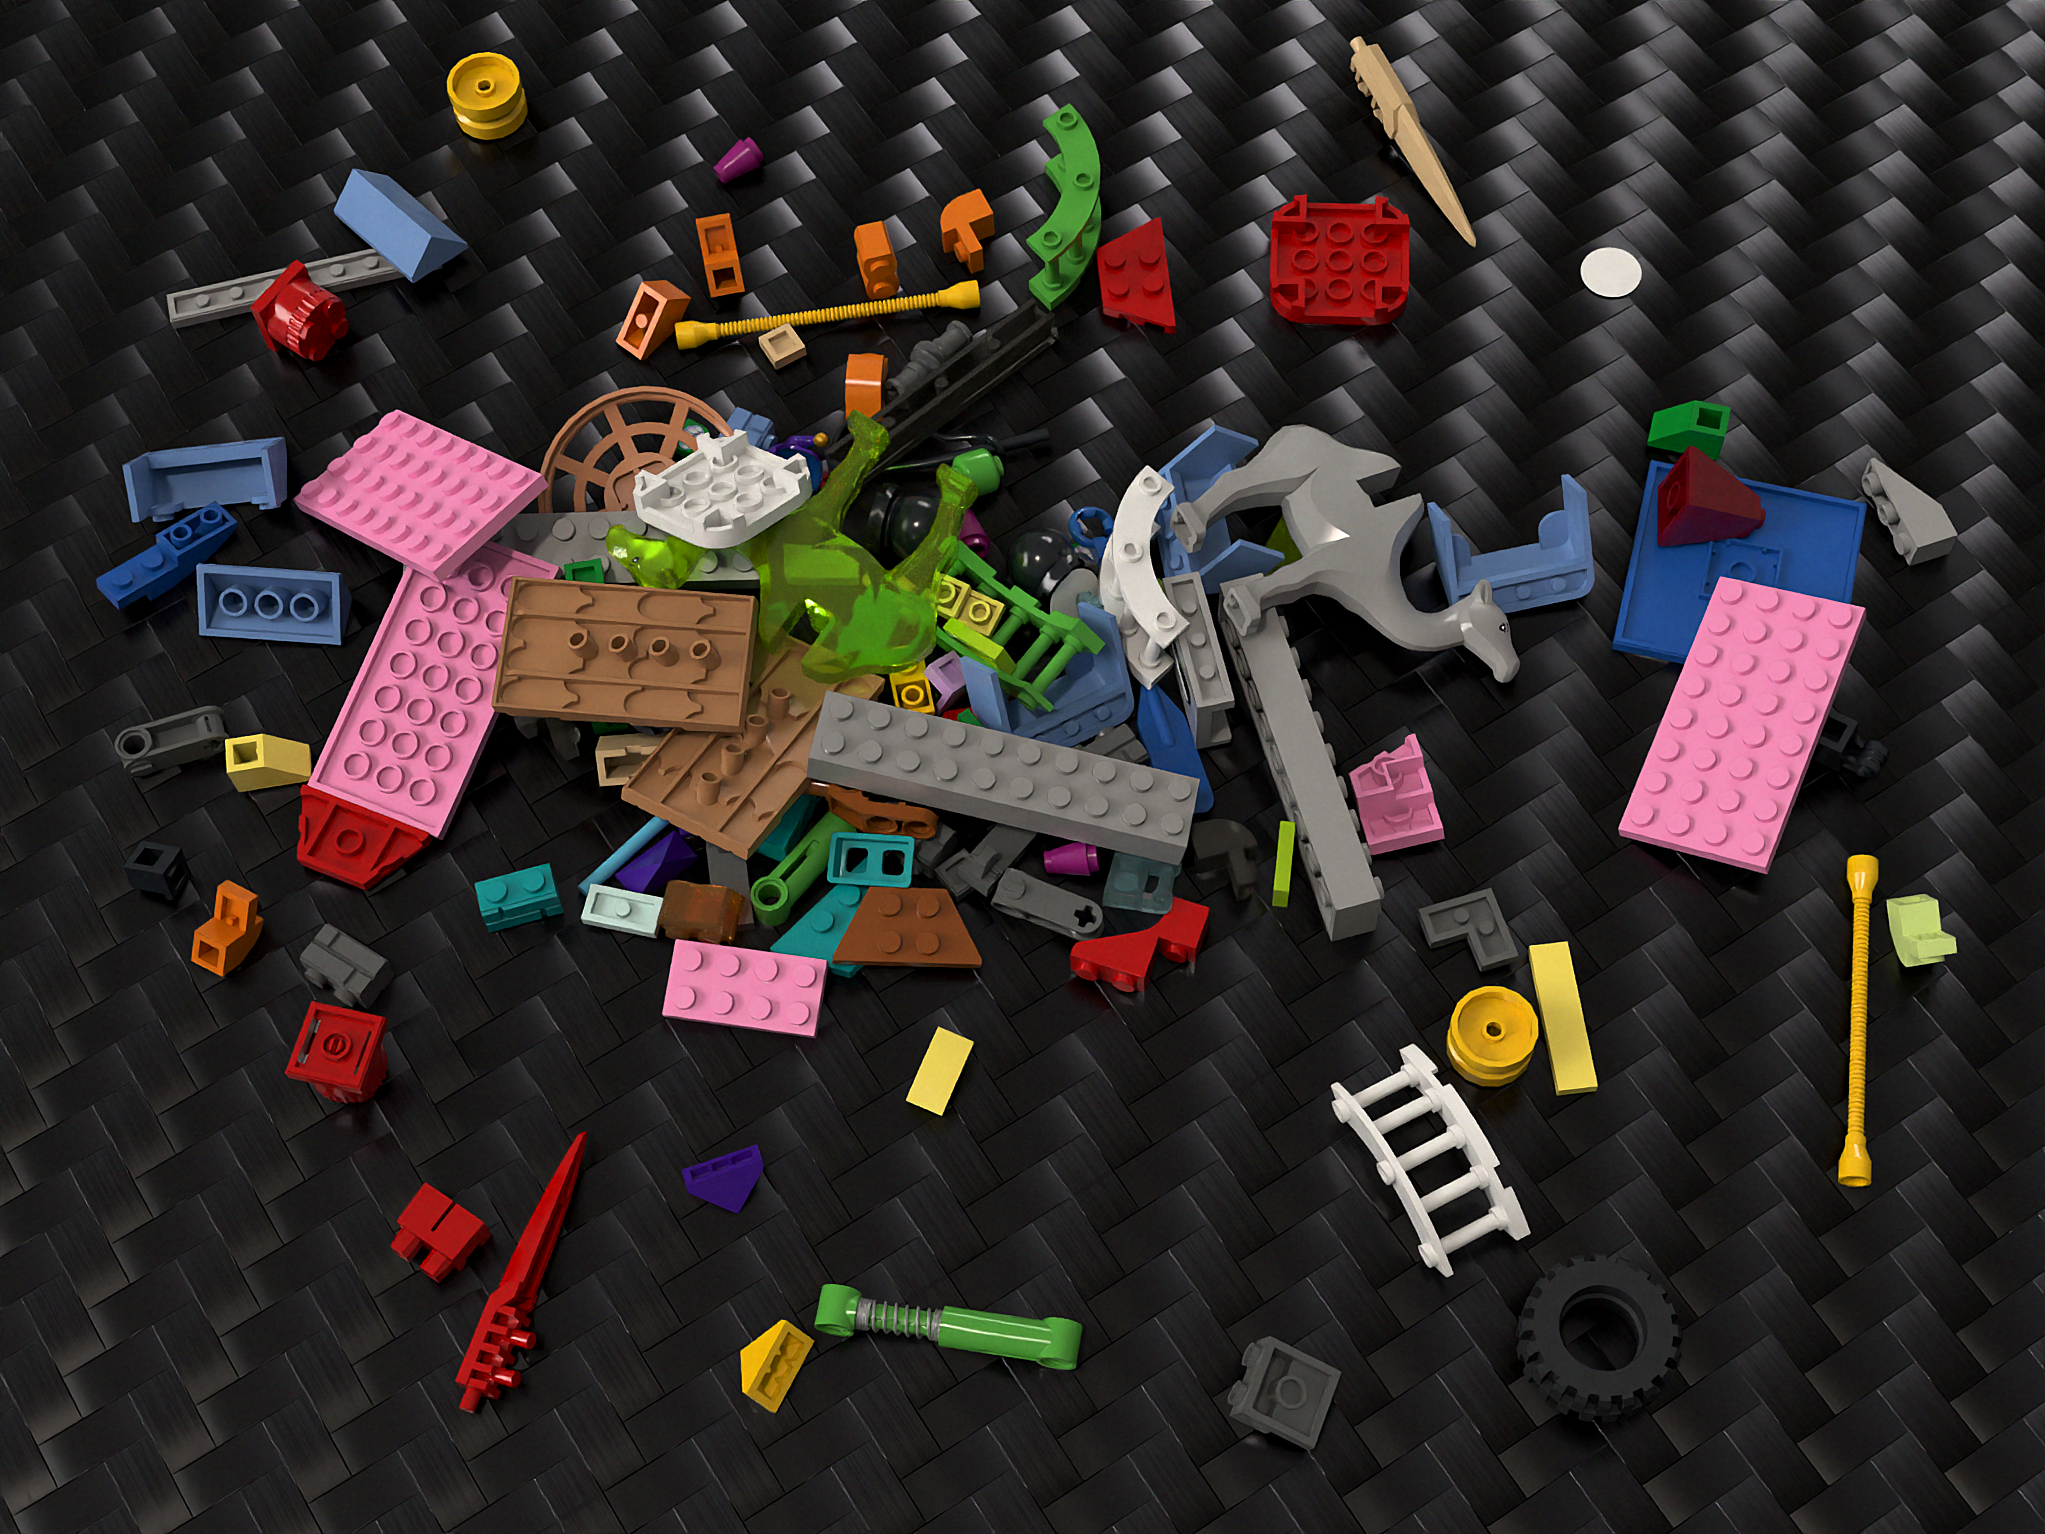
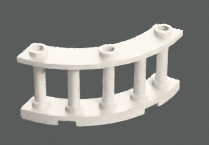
M1147 465L1135 477L1119 505L1113 532L1106 545L1100 564L1098 603L1099 609L1116 616L1126 666L1133 676L1150 690L1173 667L1175 662L1163 649L1168 647L1189 626V622L1169 602L1156 579L1152 567L1150 543L1159 535L1161 526L1154 519L1165 500L1174 492L1175 487Z
M1411 1044L1399 1050L1405 1064L1401 1066V1071L1351 1096L1338 1082L1332 1084L1331 1088L1336 1100L1332 1101V1107L1338 1119L1342 1123L1347 1122L1379 1162L1377 1163V1169L1383 1181L1387 1185L1392 1184L1421 1240L1422 1244L1418 1246V1249L1426 1265L1429 1268L1436 1267L1447 1278L1453 1275V1271L1446 1255L1496 1228L1499 1231L1504 1229L1516 1240L1531 1234L1512 1187L1509 1186L1504 1189L1494 1170V1167L1499 1165L1500 1162L1476 1120L1453 1086L1449 1083L1443 1087L1433 1075L1438 1072L1436 1065L1416 1045ZM1408 1085L1411 1088L1416 1087L1423 1094L1422 1097L1373 1122L1363 1110V1108ZM1430 1110L1433 1113L1438 1112L1448 1126L1447 1132L1396 1158L1382 1135ZM1454 1146L1457 1149L1462 1148L1472 1165L1470 1173L1419 1198L1405 1172ZM1477 1187L1484 1189L1492 1207L1488 1210L1489 1214L1439 1239L1427 1213Z

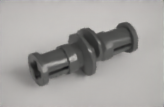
M955 320L949 323L947 331L939 338L934 339L932 342L920 341L911 352V362L894 379L890 378L883 384V389L888 399L899 407H905L909 404L910 397L916 391L925 387L929 381L936 384L942 383L945 380L943 367L950 364L962 349H968L974 343L973 335L969 328Z

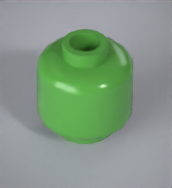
M978 448L956 456L952 467L948 469V475L952 488L957 495L962 494L966 499H976L997 491L1000 486V477L1004 476V468L998 456H992L985 448Z

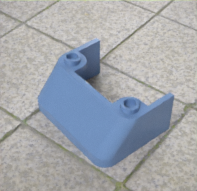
M1214 424L1157 472L1175 487L1174 492L1165 500L1154 519L1161 526L1157 541L1165 578L1199 571L1205 595L1219 593L1220 583L1258 573H1263L1264 576L1285 559L1282 552L1242 539L1237 540L1231 545L1225 517L1206 531L1201 550L1194 553H1187L1170 527V518L1176 505L1186 501L1190 503L1195 502L1215 484L1223 473L1236 469V464L1259 446L1257 439Z
M284 437L145 453L122 465L132 522H140L149 516L153 517V522L175 519V512L183 509L205 507L214 501L219 505L251 502L252 504H259V509L264 510L281 507V503L287 499V449Z
M1569 474L1561 475L1565 510L1551 512L1541 520L1538 527L1539 543L1472 557L1468 542L1461 535L1451 533L1450 519L1435 502L1427 503L1433 557L1449 605L1452 606L1469 596L1482 579L1489 581L1492 589V600L1504 614L1576 599L1588 594L1594 585L1595 577L1587 492Z
M1084 601L1077 604L1080 619L1106 644L1097 655L1084 651L1080 655H1074L1065 666L1066 675L1054 680L1043 694L1054 706L1050 712L1038 708L1032 712L1019 703L1017 699L1008 702L1005 691L1000 687L997 671L967 656L959 658L971 708L984 728L1070 748L1097 735L1106 727H1114L1128 719L1134 708V697L1116 616Z

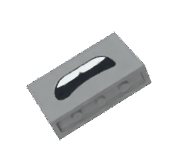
M1199 571L1162 578L1163 593L1177 612L1189 622V626L1168 648L1170 656L1175 660L1173 667L1195 748L1201 749L1231 742L1232 735L1224 709L1234 708L1235 699Z

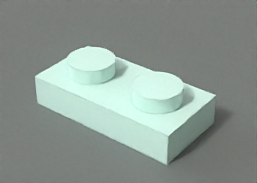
M591 883L581 920L584 924L657 939L666 901L661 897Z

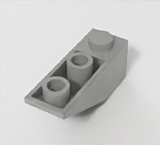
M1876 458L1869 459L1862 476V486L1868 496H1872L1877 506L1880 521L1887 525L1891 531L1897 552L1900 555H1904L1909 566L1949 554L1958 534L1942 505Z

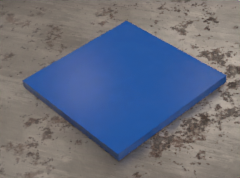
M1651 460L1612 649L1685 664L1720 576L1851 604L1867 503L1735 477L1761 497V507L1765 508L1766 516L1760 529L1754 528L1748 537L1660 546L1657 545L1658 486L1673 468L1674 464Z

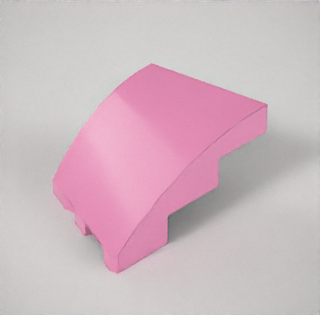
M1415 734L1405 737V744L1393 752L1387 753L1383 751L1375 756L1370 763L1363 764L1349 773L1361 825L1371 856L1445 839L1443 825L1434 802L1433 790L1424 767L1423 755Z

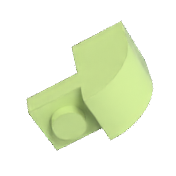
M1926 894L1886 900L1891 936L1897 955L1904 966L1910 967L1945 961L1944 955L1957 953L1956 938L1941 931L1937 899Z

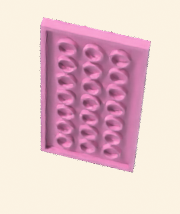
M396 409L394 412L385 415L380 420L379 425L369 434L358 438L346 454L333 460L328 465L327 470L317 479L306 483L302 487L301 492L293 498V501L303 512L441 583L543 492L549 484L543 475Z
M489 540L441 583L407 566L307 785L429 832L432 837L443 841L500 713L492 708L491 702L512 576L559 580L563 570L559 566Z
M1720 576L1618 827L1620 836L1768 874L1865 621L1866 609L1864 607Z

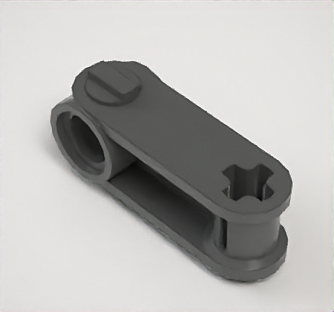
M204 706L136 727H129L117 736L115 750L123 762L125 772L128 775L146 776L153 772L225 751V740L231 738L224 730L222 722L225 718L223 709L218 706ZM143 749L141 752L133 754L135 751Z
M1005 869L991 901V905L1005 914L1028 920L1078 941L1098 939L1104 930L1102 910L1097 903L1038 880L1017 869ZM1088 915H1091L1093 923L1088 922L1085 927H1081L1079 919L1085 920Z

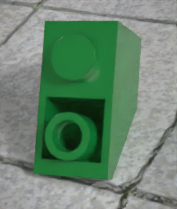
M1694 400L1655 412L1647 446L1684 453L1690 445L1698 448L1709 458L1718 460L1726 436L1731 407Z

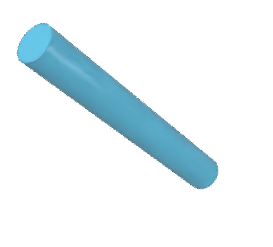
M654 816L578 885L579 890L587 897L591 883L602 885L669 824V821Z

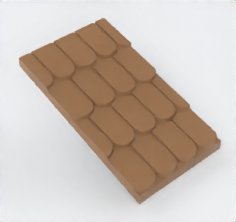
M512 576L491 706L496 712L506 713L511 716L559 717L561 720L621 722L630 723L633 726L680 727L688 731L744 733L759 602L755 596Z
M763 623L756 629L744 733L688 731L680 727H673L623 786L621 795L622 800L634 806L638 805L639 808L665 821L668 820L669 823L696 836L699 835L702 839L724 850L732 851L733 854L745 860H748L782 821V816L811 783L812 778L806 777L808 759L826 690L877 702L878 696L884 690L885 685L884 678Z

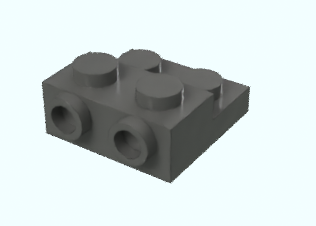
M1271 1336L1258 1340L1256 1344L1251 1343L1242 1359V1365L1247 1367L1243 1381L1238 1380L1231 1388L1228 1396V1403L1233 1405L1230 1417L1265 1434L1272 1432L1306 1450L1314 1449L1341 1371Z

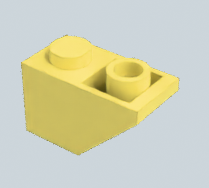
M266 734L225 740L227 774L238 792L309 781L312 775L311 748L309 744Z

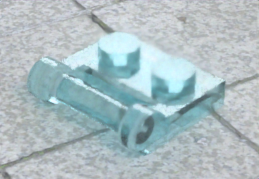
M1115 851L1104 889L1102 906L1154 914L1168 913L1172 909L1174 901L1172 889L1175 877L1180 874L1182 860L1179 865H1174ZM1149 876L1159 877L1157 890L1153 893H1145Z

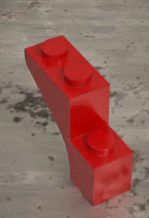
M1173 897L1163 918L1149 929L1076 943L1070 954L1071 970L1086 980L1095 981L1098 978L1111 982L1114 987L1125 992L1136 990L1144 993L1158 952L1163 953L1166 958L1174 962H1196L1209 925L1210 908Z

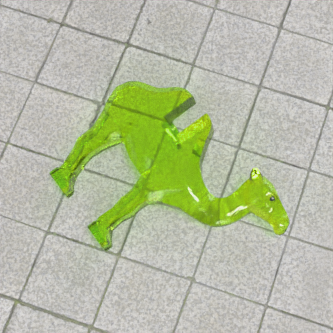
M852 410L847 417L848 429L853 437L854 444L845 460L831 472L821 491L807 499L802 506L751 539L739 545L727 547L737 551L749 562L760 581L758 629L761 643L771 655H774L807 609L810 622H812L810 625L820 635L801 660V667L805 676L824 684H836L864 674L898 673L916 666L932 653L936 646L937 611L942 580L958 559L959 538L967 508L972 506L978 497L977 484L973 480L942 463L935 472L936 482L941 491L942 498L929 535L909 557L890 572L886 571L866 549L842 534L845 515L851 503L857 497L864 478L890 443L888 431L884 426L856 410ZM614 524L609 527L605 542L609 554L628 571L640 587L676 590L687 581L700 559L708 551L714 549L694 545L672 534L666 540L648 538L627 531L624 525Z

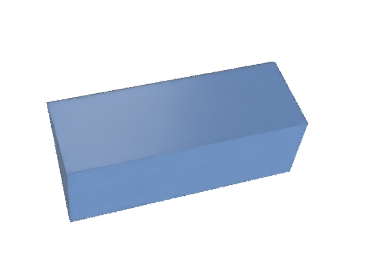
M352 169L334 208L335 215L409 281L415 283L468 249L465 241L387 175Z
M202 563L196 565L199 635L341 645L343 643L353 598L341 573Z

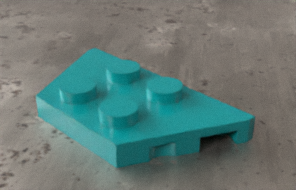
M868 856L851 872L864 873L867 869ZM838 883L770 947L771 952L827 960L829 962L828 970L832 971L833 974L851 978L864 965L832 964L833 954L869 887L887 886Z

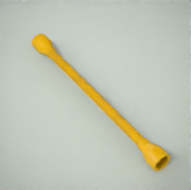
M977 280L959 282L945 290H938L935 295L931 293V295L927 294L925 296L923 294L922 296L918 295V297L913 296V298L912 296H909V298L905 297V299L901 297L900 300L896 298V300L892 299L890 301L888 299L887 301L883 300V302L878 301V303L877 301H874V303L870 302L869 304L866 302L865 305L861 303V305L856 304L855 306L853 304L852 306L848 305V307L843 306V308L842 306H839V308L835 307L834 309L831 307L830 310L826 308V310L821 309L820 311L818 309L817 311H808V313L807 311H804V313L800 312L799 314L796 312L795 315L791 313V315L786 314L785 316L783 314L782 316H773V318L771 316L769 318L764 317V319L761 317L760 320L758 318L755 320L751 319V321L747 319V321H738V323L736 321L733 323L729 322V324L726 322L725 325L723 323L719 325L715 322L702 323L691 320L675 323V331L679 350L697 348L708 341L718 340L721 336H730V334L734 336V334L738 335V333L741 335L743 332L747 334V332L752 333V331L755 333L756 330L760 332V330L765 331V329L769 331V329H776L788 322L795 327L796 325L800 326V324L802 326L809 323L813 324V322L815 324L817 322L822 323V321L825 323L826 320L830 322L831 320L835 321V319L837 321L839 319L844 320V318L848 319V317L852 319L853 317L857 318V316L859 318L866 315L870 316V314L874 316V314L879 315V313L883 314V312L887 314L888 312L892 313V311L894 313L901 310L905 311V309L909 311V309L914 310V308L918 309V307L922 309L923 307L927 308L928 306L930 308L937 305L941 308L953 307L966 310L980 308L981 304Z
M1855 855L1847 860V881L1852 891V902L1854 903L1850 1081L1848 1097L1849 1124L1848 1135L1845 1137V1148L1838 1161V1182L1851 1187L1870 1185L1872 1175V1163L1866 1149V1137L1863 1133L1865 1118L1864 1090L1866 1079L1869 905L1872 903V892L1879 879V861L1870 855Z

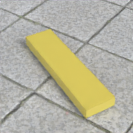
M1568 941L1531 945L1528 948V955L1557 1096L1596 1091L1598 1084Z

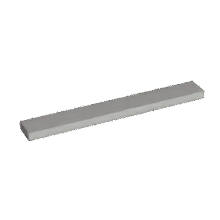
M373 248L304 264L311 281L330 293L405 277ZM441 265V266H439L438 268H436L435 270H437V269H442L443 266ZM287 268L168 294L166 296L170 322L173 328L176 329L251 312L250 306Z

